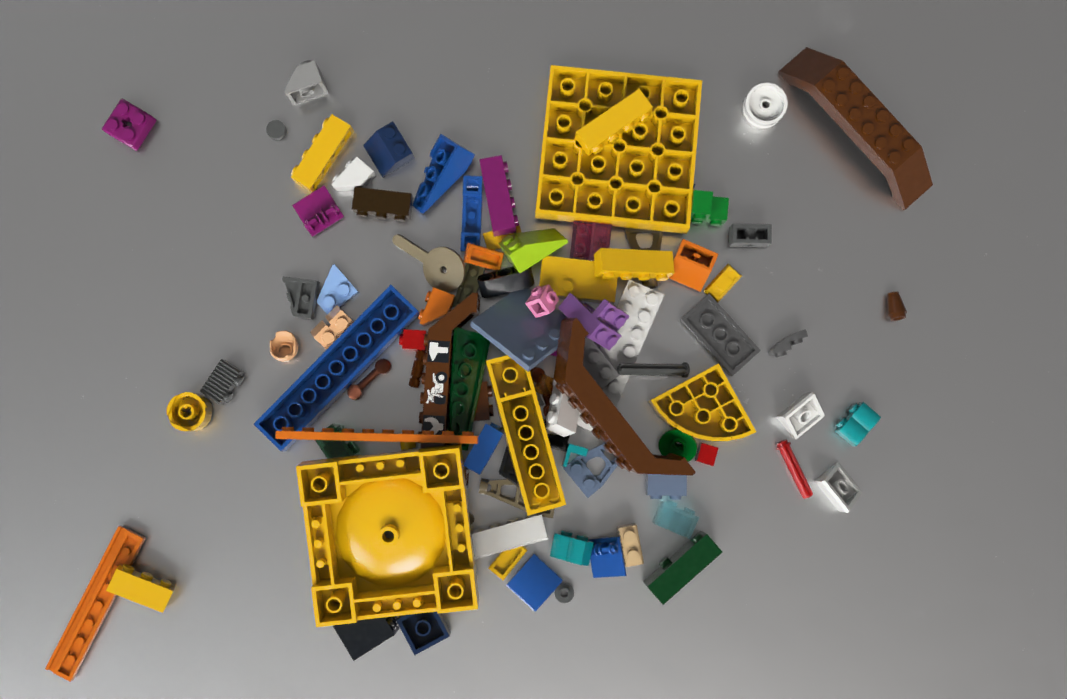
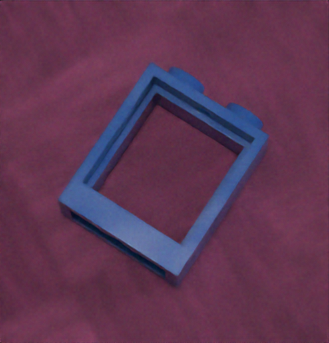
M492 422L490 425L485 424L478 437V444L473 445L464 461L465 467L479 475L482 474L504 434L501 432L502 428Z

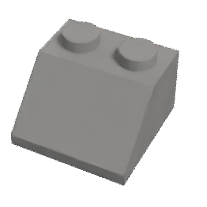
M307 60L302 62L301 65L296 66L284 90L293 106L329 94L322 72L315 60Z

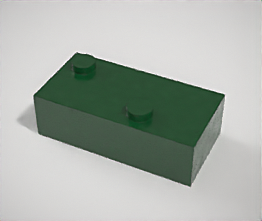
M700 531L670 558H664L659 563L660 567L643 582L664 605L716 559L722 551L708 534Z

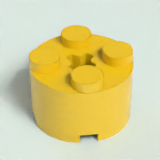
M184 392L170 400L166 412L174 428L180 431H199L210 422L213 406L201 394Z

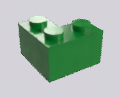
M693 190L691 223L702 224L707 222L711 226H721V224L727 221L729 198L715 197L711 191Z

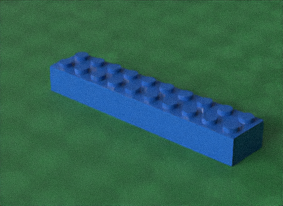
M390 285L279 397L254 425L280 451H287L298 439H275L276 431H282V427H294V431H302V427L309 428L403 333V329H406L419 316L420 312Z

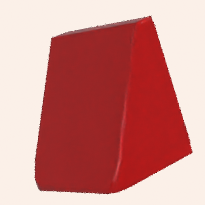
M700 442L695 461L714 466L719 448Z

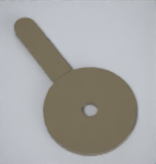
M400 234L393 237L394 245L423 263L425 278L432 287L445 292H451L462 285L466 269L463 259L455 250L449 247H437L427 252ZM442 266L446 267V273L442 271Z

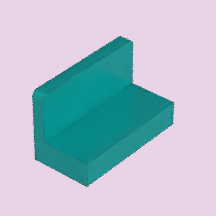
M568 443L562 466L567 467L571 452L586 456L588 449Z

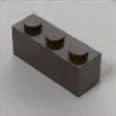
M354 187L352 210L354 213H357V216L368 217V215H375V218L384 220L387 217H392L400 222H405L406 219L411 220L412 193Z

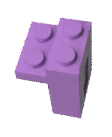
M571 293L558 307L568 318H577L589 333L586 337L607 350H610L622 336L617 331L630 317L626 312L606 299L595 310L586 302L583 304Z

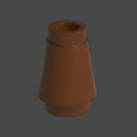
M899 292L888 293V317H890L891 321L905 319L907 310Z

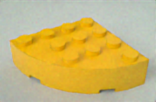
M719 363L648 401L656 414L669 426L695 439L730 441L756 433L754 426Z

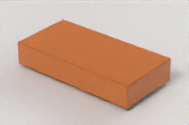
M467 243L463 261L496 271L501 268L504 253Z

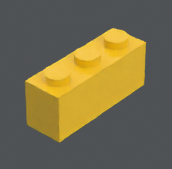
M127 564L119 565L106 591L163 613L175 586H172V582L165 579L157 580L148 572L140 573L134 571L135 568Z

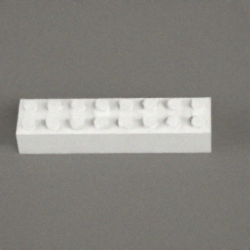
M628 280L617 304L618 308L630 316L617 331L622 336L610 350L601 345L599 346V350L617 372V366L620 363L635 364L664 297V294L632 280ZM619 375L602 389L615 407H617L630 375ZM580 416L578 417L577 426L591 432L593 428L590 424H585Z

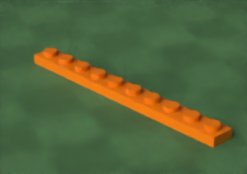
M282 427V431H276L275 439L478 444V436H474V432H462V435H454V431H442V435H434V431H422V434H414V430H402V434H394V430L382 429V433H374V429H362V433H354V429L342 428V432H334V428H322V432H314V428L302 427V431H294V427Z

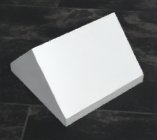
M807 392L781 412L777 419L796 440L825 415L815 394Z
M838 462L815 480L816 484L837 510L841 512H849L862 494V491Z

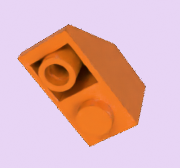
M434 287L432 292L428 291L425 298L427 305L425 309H421L418 317L420 324L427 326L443 318L452 310L455 295Z

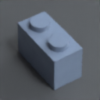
M646 474V495H650V499H662V496H670L672 500H681V496H687V475Z

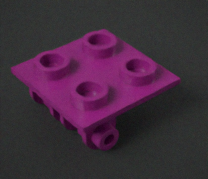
M325 186L292 205L312 237L344 218V215Z

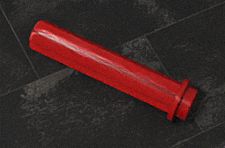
M787 439L778 442L776 449L780 450L802 498L811 497L813 492L790 447L791 442H788Z

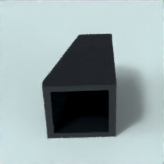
M396 616L358 620L357 623L333 626L353 661L394 636L399 630Z

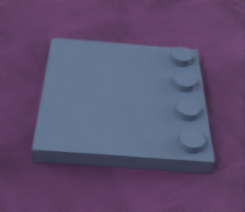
M530 288L511 292L474 318L470 325L528 372L558 349L561 321L564 318H568L556 308L550 314L536 318L525 304L531 295L532 290Z

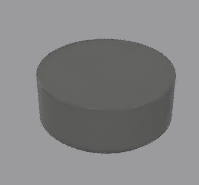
M273 120L268 123L266 132L271 139L281 140L286 135V127L281 121Z

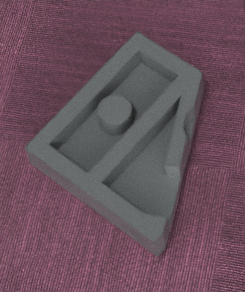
M283 276L282 280L287 288L288 293L286 294L288 301L291 303L292 315L299 318L314 319L320 282Z

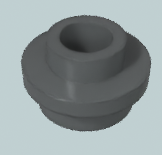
M561 583L555 589V597L561 603H568L574 597V590L571 585ZM562 590L568 591L566 597L561 596Z

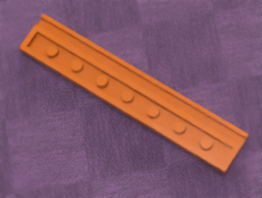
M118 526L45 668L46 670H50L70 682L74 680L117 596L106 591L119 565L127 564L132 566L146 539L145 537L123 526Z

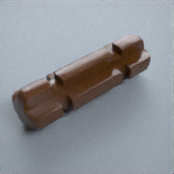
M416 351V361L414 360L411 372L412 378L409 380L410 387L418 388L420 385L419 378H421L424 368L423 354L426 353L424 351Z

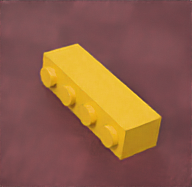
M638 89L577 130L575 138L588 156L592 153L597 154L603 150V146L608 142L612 144L619 139L620 134L633 130L636 123L649 119L653 106L642 91Z
M333 114L326 118L320 133L313 137V144L309 150L306 149L304 151L302 161L293 168L291 173L293 181L312 193L316 191L354 132L352 126Z
M600 248L594 253L595 276H601L603 279L621 277L622 280L638 278L644 281L654 278L657 281H666L675 273L673 251Z

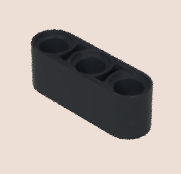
M512 266L484 273L477 277L479 290L483 298H491L527 289L535 284L531 267L519 273Z

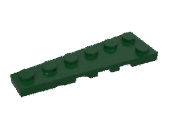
M458 327L454 328L448 419V431H454V435H462V432H472L486 365L485 362L490 346V341L480 333ZM447 443V445L458 444V443ZM461 444L462 450L468 451L469 444Z

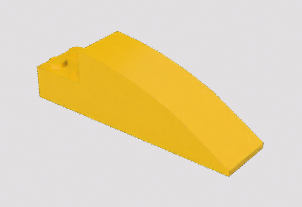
M508 355L487 360L485 363L493 388L496 407L527 515L566 505L530 371L525 370Z

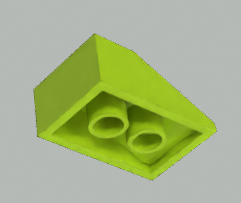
M555 228L514 233L504 237L502 242L498 244L512 266L519 273H522L567 244L568 240Z

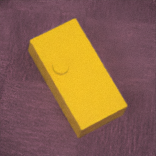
M547 256L542 259L539 286L542 287L549 284L559 299H565L571 293L580 301L601 303L606 299L614 304L618 277L603 279L601 276H595L594 261Z

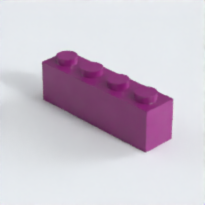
M502 155L479 159L493 235L496 237L516 233V226H519L517 215H513L512 208L516 207L514 197L509 195V191L512 190L511 181L506 179L505 173L509 172L507 161L503 162Z

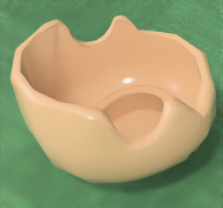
M289 331L276 332L275 338L270 341L271 355L274 359L281 362L293 359L298 353L299 343Z

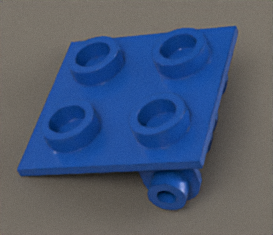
M620 536L588 539V541L594 542L590 558L593 578L627 576Z

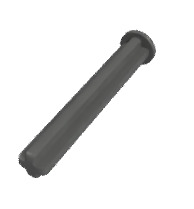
M687 362L682 364L620 363L617 366L619 375H675L687 378L690 373V367Z

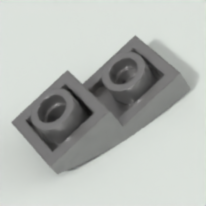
M806 329L779 341L769 350V356L775 354L777 358L787 355L786 351L792 349L790 342L792 345L802 343V338L808 337Z

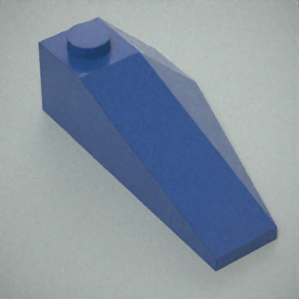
M440 134L430 153V157H432L431 163L424 170V173H426L425 180L419 185L412 206L424 214L466 172L475 154Z

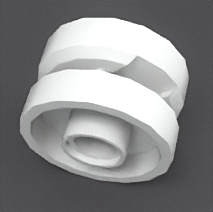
M758 84L751 89L742 103V117L746 124L754 129H770L786 113L788 105L787 96L776 84Z

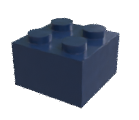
M437 611L400 615L396 619L414 656L450 637L451 634L442 614H438Z

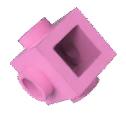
M549 284L542 287L537 286L531 291V295L525 304L533 315L538 318L553 312L559 297Z

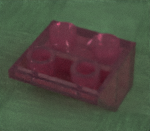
M574 220L570 258L594 261V253L600 248H610L612 225Z

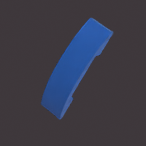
M463 176L461 252L466 251L467 243L480 246L482 176Z

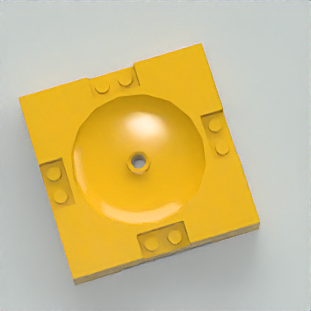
M461 444L365 456L355 455L303 461L296 466L300 502L304 511L316 627L357 623L358 620L436 611L439 614L478 609L479 592ZM385 531H391L394 534V538H387Z

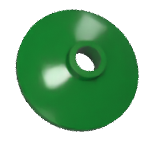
M678 429L666 431L660 437L658 447L662 455L666 456L668 453L685 457L688 462L695 457L697 443L692 436Z

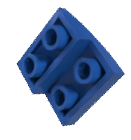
M533 554L506 586L536 612L563 580Z

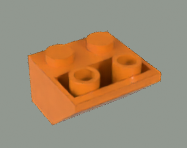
M682 239L673 258L675 273L668 279L701 292L712 271L718 253Z

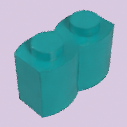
M864 402L854 403L848 410L850 412L846 418L842 417L836 424L837 429L835 432L851 446H857L881 418Z
M561 530V534H554L550 553L551 557L578 565L589 566L594 542L588 541V537L583 535L573 537V533Z

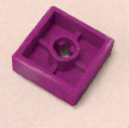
M121 98L102 127V130L137 151L157 120L152 115Z

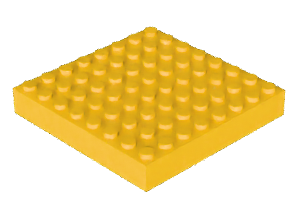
M551 65L535 219L687 234L690 229L702 80ZM640 89L653 106L650 118L644 122L639 121L635 124L633 130L628 133L623 132L614 143L610 144L608 142L603 146L602 151L588 156L575 138L576 131Z

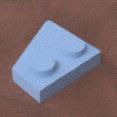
M333 264L316 302L328 314L336 305L340 308L359 292L338 267Z

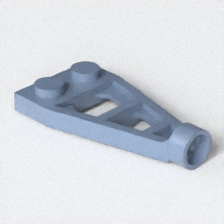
M605 443L589 450L586 456L578 455L567 464V467L563 468L587 498L604 485L618 466L615 462L616 458L613 461H609L604 455L605 448L603 445ZM601 457L605 461V468L600 475H593L587 467V462L592 458Z

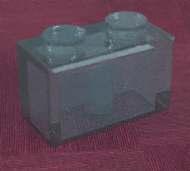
M668 499L666 503L661 501L652 523L690 539L699 517L694 516L695 511L686 507L684 510L676 508L678 504Z

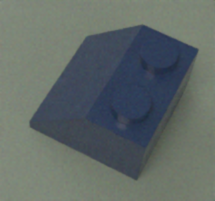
M393 121L377 130L363 145L382 178L415 159Z

